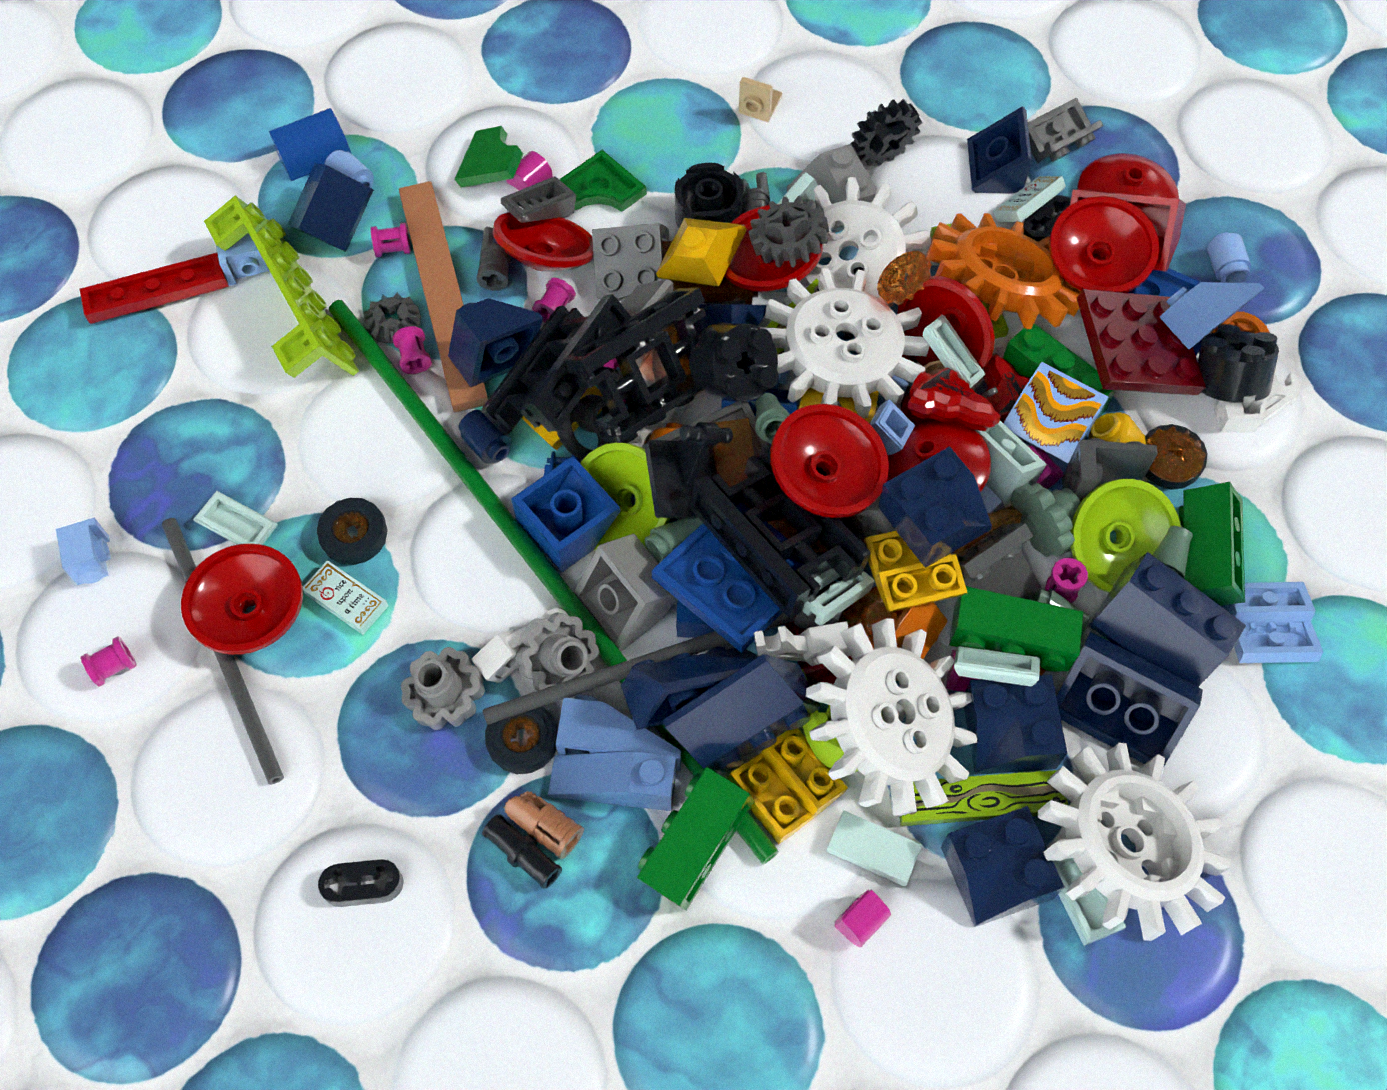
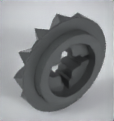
M398 293L393 297H386L382 294L381 300L377 302L370 301L369 310L363 312L365 329L373 339L383 343H393L395 332L404 327H419L421 320L418 306L413 303L410 297L402 298ZM397 312L399 320H394L393 318L386 320L384 313L393 315Z

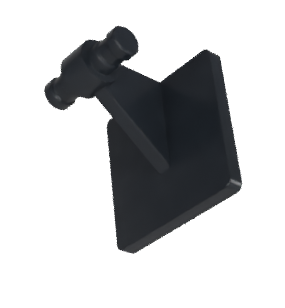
M698 422L695 426L683 425L679 432L681 439L678 441L651 439L644 444L654 512L657 518H698L688 507L694 482L706 475L710 479L717 475L713 447L719 442L729 444L733 439V432L730 428H720L716 423Z

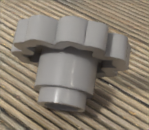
M555 612L551 614L548 620L534 619L530 626L521 634V639L525 646L516 653L517 662L520 664L519 671L521 676L533 679V686L539 691L594 672L590 661L594 660L599 654L598 647L595 644V634L592 631L582 629L583 625L580 618Z
M451 647L444 648L439 655L432 651H427L421 655L420 659H416L410 664L412 676L406 678L401 683L402 703L409 710L413 711V718L420 725L440 730L448 721L453 726H460L466 719L476 713L474 701L484 695V677L476 666H472L473 662L465 652L456 651Z

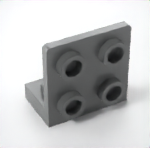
M661 223L592 229L596 297L601 300L604 295L613 294L617 299L623 298L626 295L629 296L638 285L664 280L663 278H658L656 272L663 260L662 241H669L668 227Z
M1099 438L1080 439L1063 474L1062 489H1070L1082 502L1094 487H1098L1108 481L1117 479H1136L1142 481L1158 454L1157 446L1145 445L1137 441L1119 443L1107 442Z
M1002 524L959 553L957 559L965 585L1018 598L1032 599L1039 588L1042 589L1021 552L1023 550L1021 545L1033 537L1027 524Z

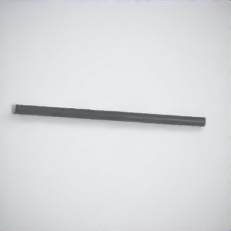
M169 518L162 522V527L186 583L196 565L177 519ZM214 651L266 780L270 785L276 784L284 779V775L233 655Z
M782 613L766 630L793 622L795 616L788 619ZM716 631L482 709L487 725L563 700V698H569L625 679L632 666L643 660L651 659L654 662L666 661L681 653H689L693 656L728 644L729 642Z

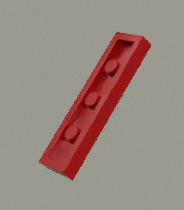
M216 252L80 288L84 316L89 324L219 290L229 287L219 264L218 253Z

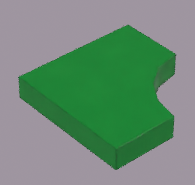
M502 126L475 131L454 178L460 187L514 178L524 153L518 145L506 144L508 134Z
M600 150L559 179L576 194L574 211L584 206L602 204L612 206L623 212L647 195L646 186L604 150Z

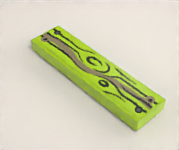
M1058 770L968 776L966 780L951 784L945 778H940L938 781L948 799L946 803L926 808L913 782L917 812L899 817L901 826L981 821L1028 806L1032 817L1038 816V810L1050 800L1068 805V800L1047 783L1049 778Z

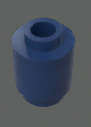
M481 410L469 412L460 421L459 431L461 432V438L482 462L486 464L498 463L508 456L512 444L511 437L508 434L501 433Z

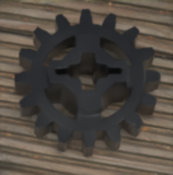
M893 99L887 107H884L882 103L879 104L878 111H869L866 117L867 120L857 123L860 130L852 133L851 136L854 140L850 144L862 163L865 161L868 166H871L876 162L879 166L886 158L890 162L893 161L894 155L903 154L906 149L905 146L914 143L912 136L920 134L918 126L922 124V120L911 103L908 104L905 99H902L897 104L895 99Z

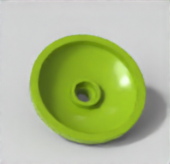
M610 443L594 449L581 461L580 464L621 509L593 550L596 551L601 544L631 534H635L646 547L645 538L650 535L651 529L669 524L670 518H657L655 516L645 449L630 443ZM632 494H634L636 498L635 505L631 503Z
M1136 479L1108 481L1093 489L1078 506L1072 520L1073 528L1070 530L1075 539L1071 545L1073 558L1080 561L1086 567L1088 572L1087 580L1098 589L1109 593L1125 567L1147 552L1152 555L1167 535L1171 526L1181 527L1180 520L1171 501L1155 486ZM1113 530L1117 536L1114 543L1110 540V533Z

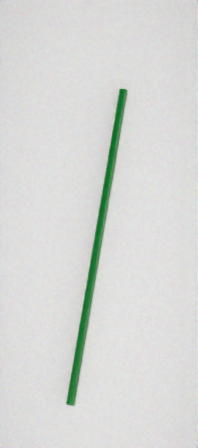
M334 301L329 306V312L560 607L569 616L580 618L583 625L582 629L592 631L595 634V644L599 650L598 655L607 667L627 661L615 643L344 301ZM625 679L619 680L621 685ZM665 725L654 726L665 741L681 750V761L693 777L696 774L702 775L706 768H703L665 728ZM747 813L737 829V833L762 865L772 860L779 851L752 816Z

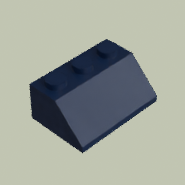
M1149 552L1125 567L1088 625L1111 643L1197 687L1229 656L1246 627L1243 622Z
M1090 632L1080 649V655L1068 671L1056 697L1062 721L1111 747L1118 743H1126L1129 756L1143 764H1146L1159 754L1165 758V766L1201 705L1203 689Z
M720 646L712 648L704 654L691 656L689 653H681L666 661L654 662V660L648 659L636 663L632 666L631 671L621 685L636 729L664 724L662 720L759 656L747 649L741 653L736 648L726 649Z
M762 654L662 721L665 728L703 768L708 767L721 770V772H728L742 765L744 762L743 757L752 751H762L775 744L777 741L776 736L787 729L794 730L808 723L811 720L810 714L820 709L821 706L819 702L806 697V688L810 687L800 665Z

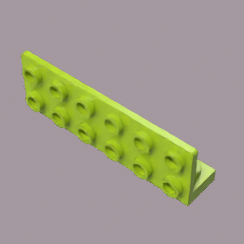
M235 195L204 220L216 245L224 251H227L249 233L295 315L299 325L271 346L285 373L295 378L322 356L353 376L359 372L353 361L356 358L354 351L338 335L341 333L339 325L325 312L326 302L312 289L311 284L313 280L311 276L297 263L300 257L295 249L284 240L283 237L286 235V232L275 219L267 220L254 203L246 204Z

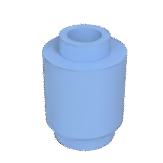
M337 150L328 156L325 165L372 188L374 181L373 173L350 152Z
M1224 232L1215 236L1207 246L1215 277L1221 282L1242 283L1250 276L1251 262L1242 237L1239 234Z

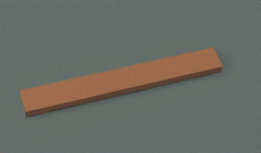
M429 181L398 188L453 411L455 413L484 406L488 401L484 382L470 387L448 357L456 310L463 306V301L432 182Z

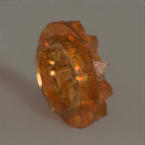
M909 251L899 255L885 267L879 277L877 284L879 296L887 304L894 302L897 305H901L906 298L913 300L914 294L918 290H924L923 283L931 278L929 270L932 264L919 251ZM905 273L908 274L906 281H905V279H904V278L906 277V276H905Z
M1173 426L1164 431L1158 429L1152 436L1148 437L1145 445H1156L1158 452L1149 469L1159 478L1170 482H1185L1196 477L1202 470L1206 453L1200 448L1201 440L1191 438L1189 430L1182 433L1176 431ZM1170 447L1174 451H1184L1180 459L1177 455L1164 456L1168 453Z
M875 586L869 593L844 609L838 623L847 621L848 628L861 623L869 638L873 636L872 624L890 618L893 612L888 613L878 588Z

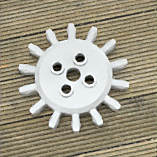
M856 177L848 178L845 188L846 201L831 204L825 189L821 185L815 187L816 204L824 209L829 226V232L827 233L828 242L823 245L820 260L824 257H829L831 261L827 265H820L818 262L815 268L799 281L805 288L815 279L819 280L822 268H829L836 288H850L851 281L855 276L852 274V271L856 267H862L866 273V285L863 292L877 298L884 289L893 283L898 286L895 300L899 303L902 295L907 290L900 285L904 275L920 279L930 276L931 271L928 263L907 259L908 251L931 245L929 230L904 235L901 228L918 215L917 205L913 201L907 203L891 215L885 210L892 195L891 187L888 183H882L871 203L859 200L860 189ZM844 227L841 233L835 234L832 232L836 228ZM870 235L877 237L874 243H866L865 239ZM854 246L859 250L858 255L854 259L846 261L839 257L840 251L844 247ZM786 295L782 302L788 306L792 300ZM842 331L844 337H852V333Z
M822 268L818 282L819 291L810 294L797 279L789 280L786 295L796 304L795 308L793 309L770 299L765 313V318L786 326V329H765L771 333L775 347L784 348L785 353L778 355V374L792 370L797 376L790 385L787 399L794 403L811 387L824 393L821 404L832 405L837 401V397H852L857 414L862 418H868L871 408L869 394L878 391L886 400L890 399L898 407L905 392L892 379L895 375L913 383L916 377L925 371V367L902 357V355L926 356L930 346L924 337L904 336L905 330L918 326L922 314L919 307L895 314L890 307L895 301L898 286L892 283L876 298L863 292L866 285V273L862 270L856 272L851 281L850 288H836L829 268ZM848 331L854 335L855 339L844 341L838 338L836 333ZM816 333H824L826 336L820 337ZM856 351L858 355H852L849 352Z
M886 618L872 624L874 649L861 623L840 632L853 660H850L835 645L820 651L816 658L837 679L834 685L820 682L806 688V697L831 705L832 721L822 723L809 732L811 740L827 741L836 737L844 752V755L834 763L828 772L832 780L853 774L856 769L865 775L858 802L863 807L881 803L885 786L890 785L893 816L917 812L913 782L926 808L946 803L948 799L935 773L938 772L950 784L966 780L970 772L950 755L952 746L963 747L977 743L976 733L955 726L953 713L954 710L963 708L972 702L971 693L956 692L948 695L941 681V678L949 672L955 661L951 656H947L928 664L920 658L927 632L922 629L905 635L902 648H898L894 619ZM896 703H899L906 712L905 724L898 719V712L895 708ZM913 736L916 738L917 745L914 744Z
M1118 743L1106 753L1110 770L1106 772L1090 746L1084 748L1072 761L1087 785L1062 766L1049 778L1047 783L1070 800V805L1050 800L1038 810L1039 819L1066 827L1067 839H1060L1045 850L1046 860L1061 861L1073 858L1083 874L1073 881L1066 894L1071 900L1086 896L1096 888L1106 896L1108 902L1104 910L1102 925L1108 929H1112L1125 920L1128 908L1137 909L1143 940L1152 941L1166 933L1161 911L1163 907L1181 935L1201 925L1202 922L1185 895L1206 912L1223 903L1225 896L1202 879L1200 875L1204 872L1218 876L1232 866L1231 859L1204 850L1202 838L1208 837L1223 826L1220 818L1195 820L1185 805L1193 799L1199 786L1194 781H1191L1172 791L1161 783L1160 779L1164 769L1165 758L1159 754L1144 764L1141 773L1132 771L1126 743ZM1102 819L1105 821L1107 827L1101 824L1100 821ZM1121 834L1127 835L1136 845V853L1125 848L1121 841ZM1142 866L1148 870L1149 875L1143 871Z

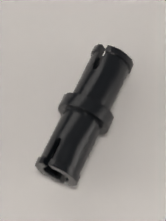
M501 814L494 816L484 827L482 835L508 856L507 862L515 868L518 866L540 884L541 888L547 889L557 880L562 872V867L536 847L537 841L533 837L521 834Z

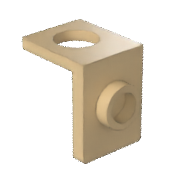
M742 77L739 88V113L769 122L782 98V92L774 90L772 85Z

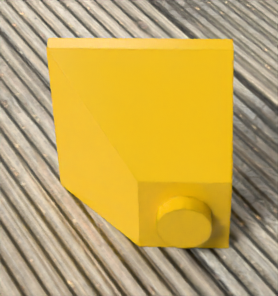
M684 218L656 275L658 278L719 286L747 230L745 225Z

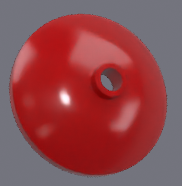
M1127 153L1110 154L1091 162L1081 173L1076 189L1179 199L1176 183L1163 167L1146 157Z
M1095 196L1073 203L1060 214L1051 231L1049 251L1058 273L1080 291L1088 289L1127 293L1140 286L1151 274L1159 255V240L1152 222L1139 208L1119 198ZM1093 255H1100L1103 260H1097Z
M770 206L752 209L731 222V224L745 225L747 230L724 276L738 287L761 292L788 287L789 280H802L819 262L824 244H820V254L812 252L808 254L810 261L807 263L800 258L796 260L795 267H791L789 261H784L781 267H776L775 259L766 264L763 262L762 255L756 256L749 231L752 230L751 220L759 219L757 211L759 209L768 211Z
M506 212L498 216L494 221L493 236L499 246L514 259L535 270L557 272L576 269L589 263L594 258L592 235L581 226L565 218L558 217L521 223L510 212Z
M942 276L922 278L907 288L899 302L898 314L919 307L922 314L918 326L905 330L904 336L923 337L924 328L941 315H944L983 369L992 357L995 336L990 316L979 298L963 284ZM929 347L926 356H913L922 366L939 360L931 347Z
M814 404L802 407L791 413L781 423L772 440L770 450L771 466L779 486L793 502L811 513L831 518H842L858 514L874 503L882 492L883 484L887 482L889 461L883 441L864 418L849 409L831 404ZM816 468L823 469L826 476L820 474Z
M937 420L923 422L915 425L902 450L888 455L889 472L887 481L950 446L975 476L979 491L981 492L991 472L989 449L979 433L957 422L942 423Z
M238 544L221 549L202 561L189 576L181 597L183 621L189 632L200 644L215 652L240 655L261 650L279 640L291 628L298 617L303 601L302 581L293 563L274 548L261 544ZM256 606L252 612L244 613L248 607Z

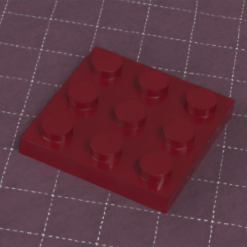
M1083 289L1076 297L1103 389L1198 395L1206 388L1193 347L1188 349L1160 319V316L1170 308L1166 302L1170 297Z

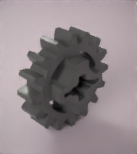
M787 196L783 197L782 204L779 205L771 201L769 202L770 209L768 211L759 209L757 211L759 219H752L750 222L752 230L749 231V236L756 256L762 255L763 262L766 264L775 259L776 267H781L784 261H789L791 267H795L796 260L800 258L807 263L810 261L808 254L811 252L820 254V244H827L828 242L827 233L829 232V226L824 209L822 207L816 208L814 200L803 204L802 196H798L794 202H789Z

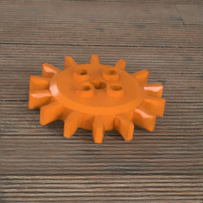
M961 213L955 215L951 227L942 222L937 225L926 254V260L940 263L935 276L953 279L971 290L980 301L990 305L989 316L991 320L996 321L1003 311L1015 312L1018 314L1023 327L1031 329L1038 314H1040L1056 328L1060 327L1066 314L1073 317L1077 314L1079 306L1076 297L1082 291L1065 281L1056 270L1049 252V236L1037 242L1023 234L1024 224L1016 221L1011 229L997 227L991 214L984 213L978 227Z

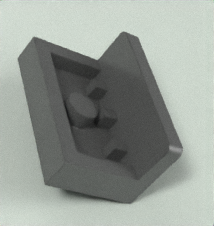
M1076 97L1028 122L1031 153L1037 164L1047 158L1054 162L1070 153L1068 147L1076 144L1079 149L1095 140L1094 133L1104 125L1101 120L1091 125Z

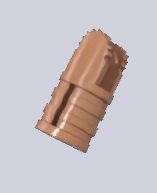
M524 792L519 797L515 796L508 799V802L505 803L504 808L507 816L527 831V834L535 838L538 843L544 845L550 852L555 853L559 859H564L575 848L583 835L584 828L581 825L576 824L573 819L565 816V813L561 810H557L553 804L547 803L532 792Z

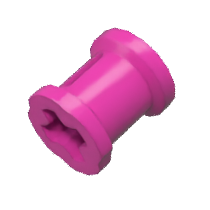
M400 223L399 227L378 229L376 226L371 227L372 245L376 258L382 257L383 253L399 251L411 254L406 223ZM390 239H398V240H394V241H386V242L383 241V240H390Z
M551 278L546 284V292L541 300L535 301L532 311L540 313L543 317V322H546L558 306H566L567 303L573 301L576 292L566 281L559 278Z
M404 327L393 335L394 346L399 349L401 355L399 364L402 372L406 374L424 372L432 365L430 355L425 351L423 344L425 341L424 331L419 327Z
M1073 558L1060 559L1052 568L1051 576L1048 577L1044 590L1048 591L1055 588L1054 591L1070 603L1075 602L1079 590L1083 588L1088 579L1086 567L1080 561Z
M119 636L112 639L111 645L92 655L85 653L80 656L87 674L98 687L104 685L105 679L125 668L131 670L137 666L131 651Z

